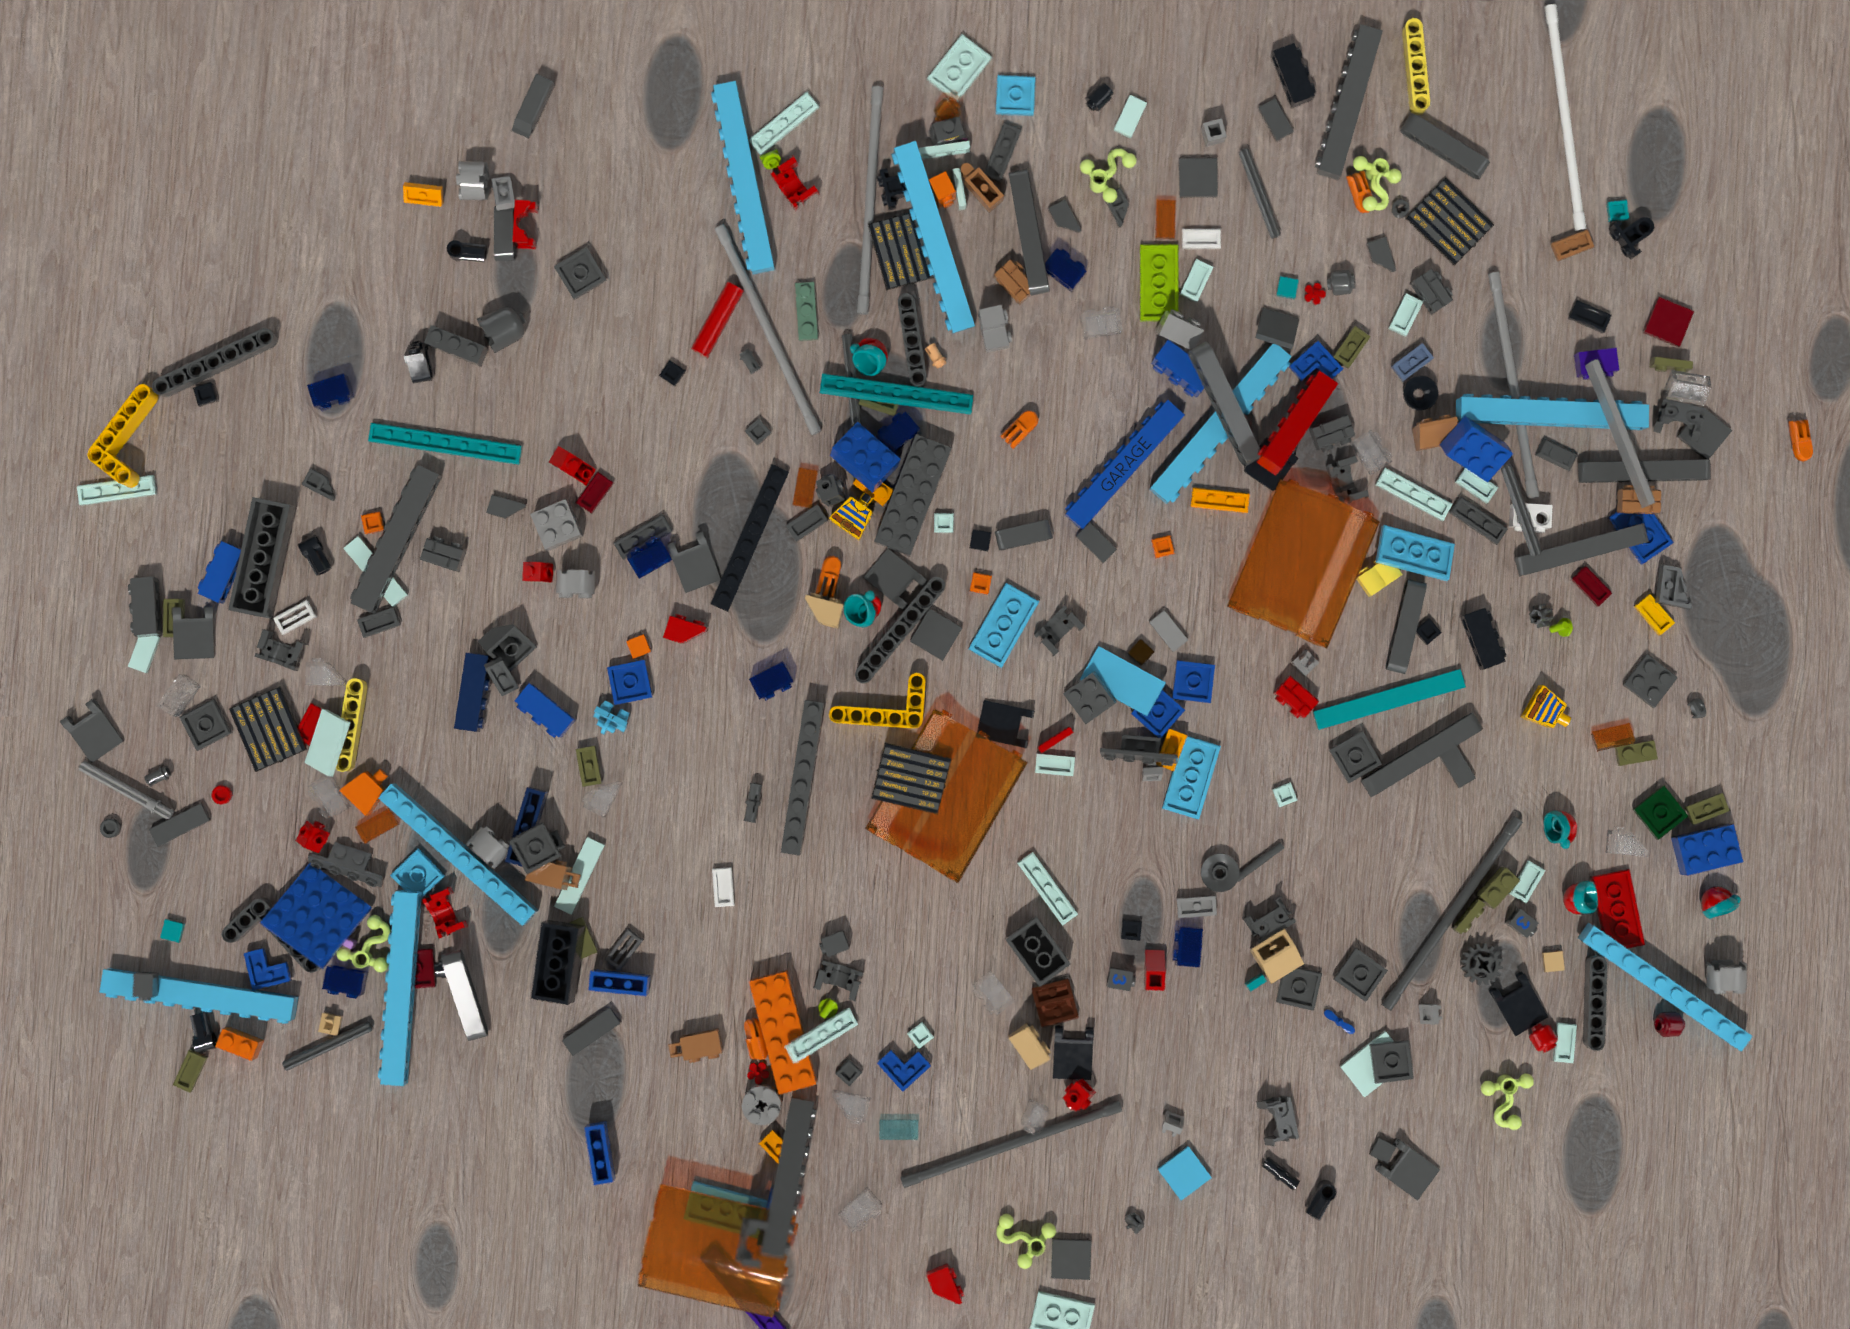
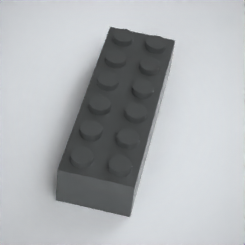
M915 435L874 543L909 557L911 556L952 451L951 447L923 436Z
M252 497L228 610L272 619L296 509L295 506Z

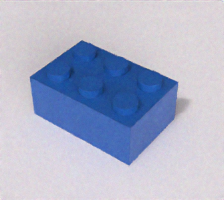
M1168 339L1151 363L1153 369L1161 375L1163 373L1169 377L1168 380L1172 384L1182 386L1184 388L1183 391L1190 397L1195 396L1197 398L1204 387L1189 355Z
M1466 416L1461 419L1439 444L1446 456L1487 483L1513 455V452L1504 441Z
M859 422L832 447L830 454L836 462L872 493L898 468L900 458Z
M1724 824L1671 837L1680 875H1693L1743 862L1734 824Z

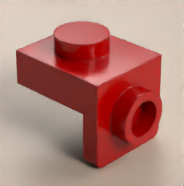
M523 562L522 581L552 583L553 564Z

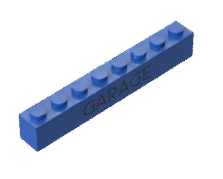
M1169 400L1165 403L1161 401L1154 409L1156 411L1152 418L1148 416L1142 422L1144 427L1139 432L1135 430L1129 437L1131 441L1127 446L1123 444L1116 451L1118 456L1114 460L1110 458L1103 466L1105 468L1103 473H1097L1090 480L1093 484L1089 488L1084 487L1078 494L1080 498L1077 502L1072 501L1065 508L1068 511L1065 516L1079 529L1083 530L1185 416Z

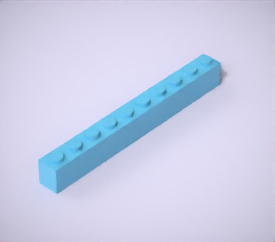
M736 81L713 85L714 92H711L713 104L717 103L718 110H715L717 122L721 121L722 126L719 129V135L726 147L722 148L724 158L729 160V166H726L728 177L733 179V184L730 185L732 196L736 195L737 203H734L735 212L740 214L741 221L738 222L740 233H744L745 240H741L743 251H747L749 257L745 259L747 270H751L753 275L774 271L775 267Z
M914 141L895 147L894 153L891 156L894 165L898 164L900 172H897L900 183H904L906 188L903 193L906 202L910 201L912 209H909L912 221L916 220L918 225L915 231L918 239L922 238L924 246H921L924 257H928L930 264L927 265L930 276L934 275L936 281L933 283L935 293L940 294L942 300L939 301L941 311L946 313L947 319L944 321L947 330H951L953 334L972 328L975 324L917 143Z
M1272 344L1233 390L1239 406L1246 416L1254 408L1251 404L1256 399L1260 401L1266 394L1264 389L1267 385L1272 386L1277 381L1278 377L1276 375L1280 370L1284 372L1291 364L1289 359L1292 356L1279 345ZM1216 411L1149 489L1164 503L1167 504L1169 501L1173 503L1180 495L1178 493L1179 489L1182 486L1186 488L1192 481L1190 476L1194 472L1198 474L1205 466L1202 462L1206 457L1211 459L1217 452L1215 449L1217 444H1223L1228 439Z
M1463 394L1462 397L1456 399L1458 423L1466 416L1475 423L1610 429L1598 399L1593 400V402H1586L1587 399L1568 401V398H1556V401L1549 400V397H1538L1537 400H1530L1529 396H1520L1519 399H1512V396L1509 395L1493 398V395L1474 397V394ZM1615 400L1626 430H1644L1649 428V405L1642 404V401H1631L1630 404H1624L1623 400Z
M396 783L390 784L378 799L522 926L526 925L538 912V909Z
M397 890L391 897V905L394 906L393 913L390 915L392 933H389L388 944H391L390 952L387 954L389 971L386 972L385 976L388 988L384 993L386 1010L384 1009L382 1020L385 1021V1028L381 1032V1040H384L383 1048H381L379 1056L380 1060H382V1067L378 1071L381 1085L404 1086L408 1083L422 891Z
M1589 922L1578 936L1579 940L1742 1052L1753 1037Z
M113 968L103 969L99 993H105V996L109 998H117L119 995L125 996V1000L136 1001L139 997L132 996L133 976L137 972ZM159 975L158 996L152 997L151 1001L143 1002L155 1004L156 1001L163 1002L162 1005L164 1006L179 1004L184 1009L199 1007L203 1012L219 1010L220 1014L223 1015L239 1013V1017L250 1018L252 1015L258 1016V1020L269 1021L272 1018L277 1019L278 1023L288 1024L289 1021L294 1020L296 1017L299 996L260 990L252 991V989Z

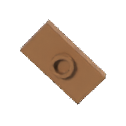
M1588 229L1550 244L1557 262L1594 248Z

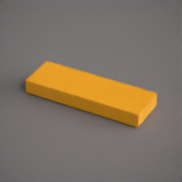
M1192 488L1190 507L1248 513L1250 494Z

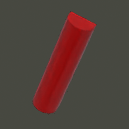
M730 282L726 283L691 350L709 358L744 293L741 288Z

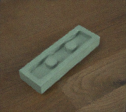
M814 282L795 283L799 341L818 340Z

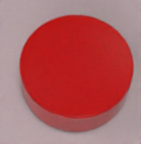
M225 785L215 787L211 794L212 800L220 805L229 803L232 799L231 789Z

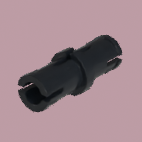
M1267 1157L1263 1162L1262 1167L1274 1175L1277 1181L1280 1180L1292 1191L1298 1186L1300 1180L1292 1176L1287 1171V1168L1281 1167L1270 1157Z

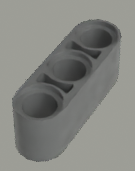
M496 206L494 207L495 261H515L516 243L512 242L514 208L497 211Z
M1049 520L995 531L999 551L1053 538Z

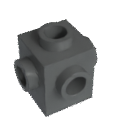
M828 474L816 481L818 487L816 488V493L819 499L828 507L846 500L843 491L845 486L842 479L837 478L833 474Z

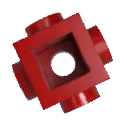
M306 820L295 841L302 847L319 854L323 845L327 842L330 833L324 829V824L318 821L312 823Z
M1084 1079L1076 1081L1075 1084L1071 1083L1065 1089L1066 1094L1063 1096V1099L1066 1101V1106L1071 1110H1085L1092 1103L1090 1099L1096 1091Z

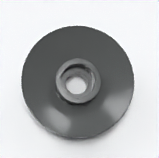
M1214 854L1204 861L1201 867V878L1209 889L1215 892H1225L1236 885L1239 879V867L1236 861L1229 855ZM1217 869H1222L1223 874L1221 876L1216 875Z

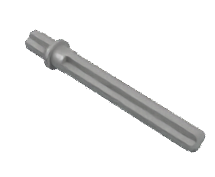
M83 761L79 766V770L139 803L149 809L152 814L157 813L165 819L172 817L174 811L161 804V800H155L88 762Z

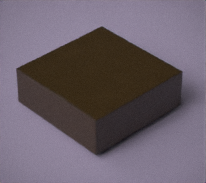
M1142 639L1128 652L1141 666L1154 653Z

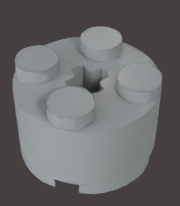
M459 161V173L456 174V183L461 188L459 189V200H488L489 169L487 162Z
M556 570V594H559V598H570L573 595H578V598H592V594H595V571H590L589 574V570L563 571L562 574V570Z
M487 826L485 828L480 827L466 845L469 847L472 844L473 847L471 849L486 863H494L491 867L495 869L506 857L509 845L502 839L497 841L494 838L495 833Z
M1713 960L1711 964L1709 962L1706 963L1707 987L1714 990L1715 994H1725L1726 991H1733L1739 994L1745 993L1747 988V963L1739 961L1738 965L1734 964L1733 960Z
M766 1083L752 1086L746 1092L742 1101L744 1116L750 1123L756 1125H767L773 1122L779 1115L782 1106V1098L778 1090ZM760 1100L766 1103L764 1108L758 1106Z

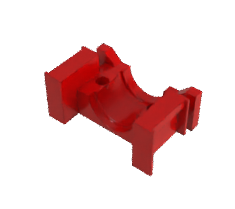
M792 156L785 163L777 166L780 172L778 175L774 171L770 174L796 211L798 203L801 202L804 205L805 200L815 193L819 196V192L815 186L807 190L793 170L798 166V163L794 156Z
M515 200L512 242L517 243V248L536 249V241L533 238H527L525 230L519 228V222L522 218L528 217L529 213H538L539 206L536 202L529 200Z
M451 886L436 894H431V901L429 897L422 899L433 917L438 938L444 937V932L449 936L459 929L468 927L466 920L458 922L447 897L454 893Z

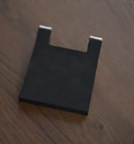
M984 700L976 738L1027 748V740L1017 739L1022 716L1034 718L1035 711Z
M1522 971L1515 975L1521 986L1504 996L1496 987L1489 990L1490 995L1499 1007L1514 1036L1521 1034L1548 1018L1528 977Z
M1055 1026L1053 1079L1091 1080L1093 1027H1085V1039L1063 1038V1026Z

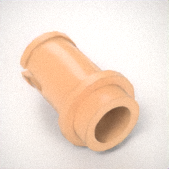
M935 343L924 349L932 360L933 367L938 369L946 364V357L941 355Z

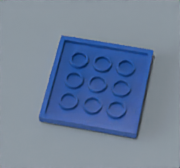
M309 863L260 924L323 969L370 912L372 907L323 871L312 867Z

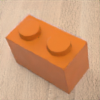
M946 171L929 179L938 208H947L953 205V201L956 200V190Z
M228 1026L222 1029L215 1047L252 1061L258 1058L264 1040Z

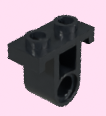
M885 168L880 169V176H877L879 187H883L885 193L881 195L883 205H887L888 211L896 209L895 201L891 202V200L904 198L903 191L906 188L903 186V183H900L898 175L885 178L888 176V169Z
M1648 217L1638 219L1624 230L1620 228L1621 221H1618L1609 228L1610 236L1620 244L1622 253L1629 257L1630 260L1642 252L1640 249L1636 251L1634 245L1654 231V222ZM1639 224L1645 226L1646 232L1640 231Z
M421 341L411 342L404 354V360L408 364L413 384L433 380L427 351L429 348Z

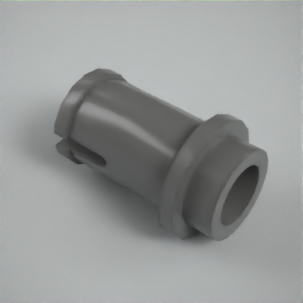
M746 349L739 354L740 360H743L750 373L753 374L761 369V366H759L752 355L753 351Z
M160 766L159 770L146 775L144 778L151 787L164 779L168 780L171 776V771L167 766Z

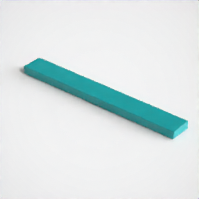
M823 373L821 377L820 394L969 415L972 413V394Z
M371 423L368 442L515 465H520L523 448L521 445Z
M1461 669L1316 710L1313 711L1317 729L1320 730L1466 688Z

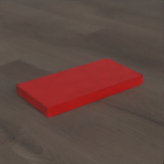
M1630 869L1590 876L1597 890V912L1601 931L1627 949L1645 945Z

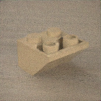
M811 593L810 596L806 595L805 599L821 625L839 629L844 612V605L841 604V600L830 598L827 601L823 599L822 595Z
M1285 929L1250 951L1271 984L1304 964L1295 944Z
M1026 1023L1008 1035V1038L1029 1069L1032 1070L1049 1061V1054L1051 1052L1044 1041L1040 1043L1038 1040L1040 1036L1033 1025L1029 1027Z

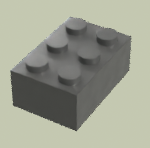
M1036 916L1005 938L1039 987L1071 965Z

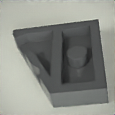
M1660 565L1655 603L1692 609V604L1688 603L1685 593L1688 590L1683 581L1681 568Z

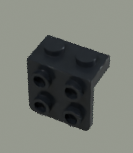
M1266 437L1262 441V443L1259 446L1260 449H1262L1264 445H1269L1270 442L1268 441V437ZM1293 451L1276 476L1257 463L1258 460L1246 466L1244 472L1271 491H1275L1290 468L1296 463L1298 457L1295 456L1296 453Z

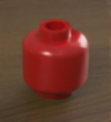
M1539 1023L1531 1028L1533 1032L1529 1035V1039L1537 1051L1546 1053L1557 1046L1558 1037L1550 1025L1543 1026Z

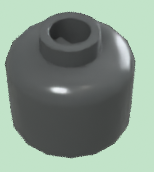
M1350 270L1333 271L1331 278L1327 279L1328 290H1332L1335 296L1351 294L1353 289L1356 288L1354 273L1351 274Z

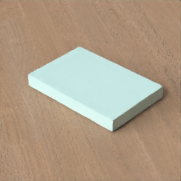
M962 34L927 77V80L957 103L991 61L992 57Z
M322 709L304 763L327 776L333 777L351 722L327 709Z
M1386 1031L1382 1032L1340 1065L1341 1069L1364 1098L1382 1084L1374 1083L1369 1044L1393 1042Z
M1038 1290L1030 1329H1090L1095 1304Z

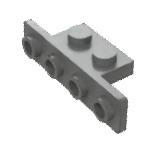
M1122 735L1121 750L1100 748L1101 757H1104L1106 760L1113 761L1115 758L1123 759L1125 762L1140 760L1145 764H1153L1154 762H1161L1162 765L1166 766L1178 764L1177 755L1160 754L1161 738Z
M335 842L328 858L313 853L308 855V863L314 868L328 870L334 875L341 874L347 876L350 880L365 882L371 887H382L383 884L381 875L366 871L372 858L371 853Z

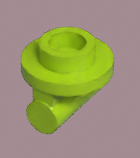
M777 149L759 156L766 169H775L781 163V157Z
M1561 618L1557 624L1551 625L1549 630L1551 633L1558 632L1560 636L1568 637L1573 630V625L1569 618Z
M830 998L822 1000L818 1008L819 1015L824 1019L833 1017L838 1010L837 1003Z

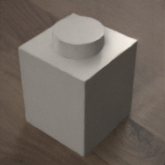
M1222 118L1203 123L1201 127L1206 147L1223 143L1227 137Z

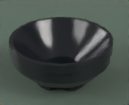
M1413 377L1404 386V401L1413 410H1427L1438 399V387L1429 377ZM1415 390L1423 391L1424 397L1422 400L1414 398L1413 393Z

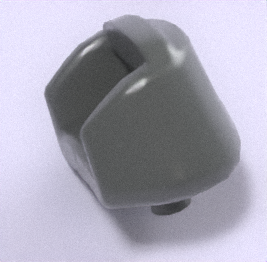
M1695 698L1687 704L1694 715L1692 718H1703L1706 716V708L1701 699Z
M1135 1213L1125 1217V1222L1128 1224L1126 1228H1131L1135 1234H1138L1144 1228V1222Z

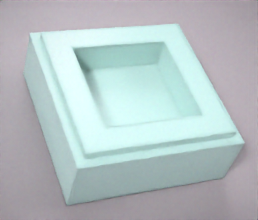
M934 513V533H953V513Z
M1291 782L1272 789L1279 807L1297 801Z
M923 1022L907 1033L918 1049L934 1038Z

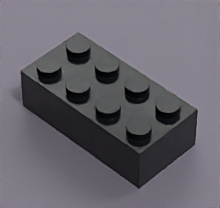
M553 920L541 922L531 999L564 1005L575 1002L585 926Z

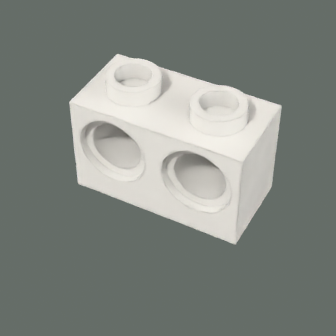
M1512 503L1509 510V527L1514 528V531L1522 532ZM1525 503L1535 532L1545 533V530L1552 527L1553 505ZM1537 514H1541L1544 517L1542 524L1537 522Z

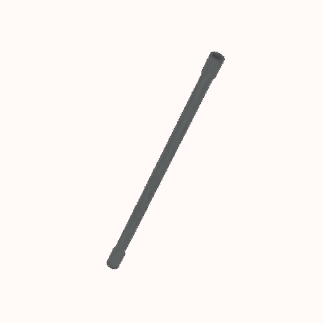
M1513 816L1502 835L1395 988L1381 1004L1385 1008L1392 1011L1404 990L1509 840L1518 831L1523 823L1520 819Z
M1118 1100L1079 1116L934 1167L902 1176L900 1178L903 1187L906 1188L918 1184L923 1180L1102 1117L1120 1113L1122 1108Z

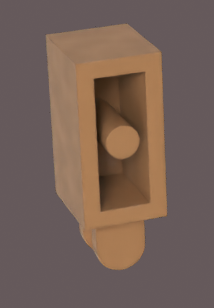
M969 163L962 164L961 175L965 178L964 185L990 213L1004 201V195L979 167L975 170Z
M556 860L555 863L550 862L526 874L525 881L567 890L568 886L578 888L581 875L572 873L573 867L566 866L567 862Z
M719 1028L683 1035L679 1038L680 1042L668 1044L670 1058L683 1056L684 1061L689 1060V1063L701 1061L700 1058L708 1056V1059L720 1057L719 1054L723 1052ZM681 1045L682 1052L677 1053L676 1046Z

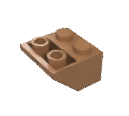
M1444 415L1440 416L1439 419H1435V421L1429 418L1417 423V426L1412 428L1416 451L1441 447L1439 444L1458 424V418Z

